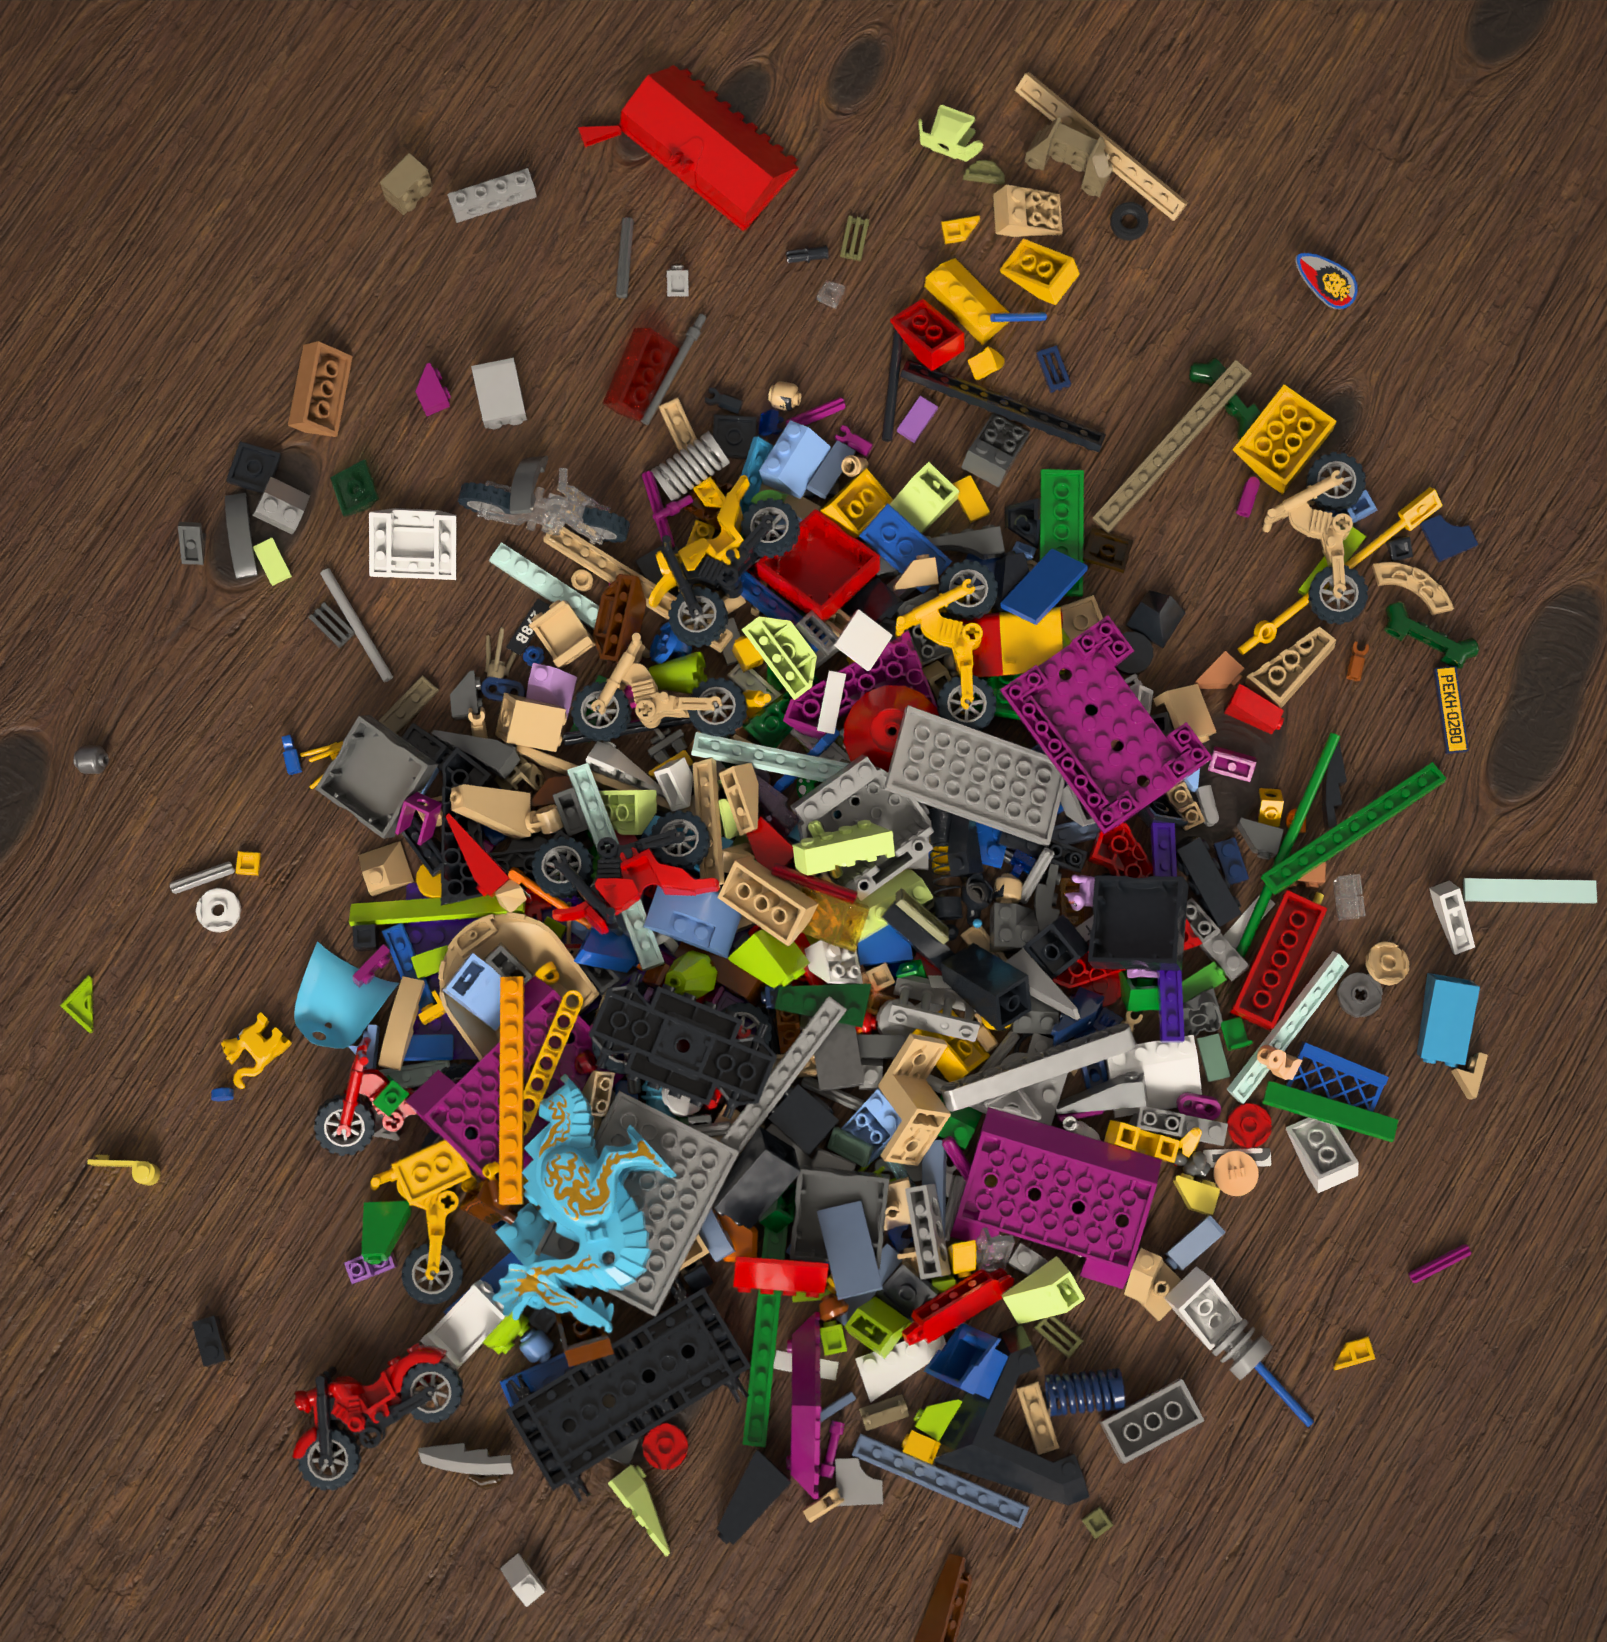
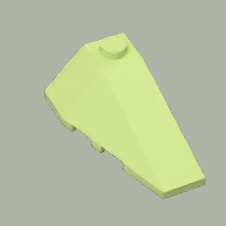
M656 790L599 791L613 829L622 835H642L657 812Z
M631 1464L608 1484L627 1508L632 1509L636 1520L643 1527H646L649 1536L667 1556L670 1554V1549L647 1483L643 1479L646 1477V1474L639 1465L634 1467Z

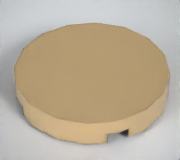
M1379 942L1366 955L1368 973L1374 980L1385 985L1399 983L1409 971L1407 954L1392 942Z

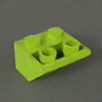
M875 1296L857 1308L844 1327L850 1335L885 1359L901 1338L902 1331L912 1322Z

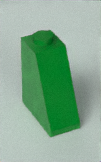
M408 1201L364 1202L361 1253L364 1262L379 1264L381 1261H388L412 1214V1208Z

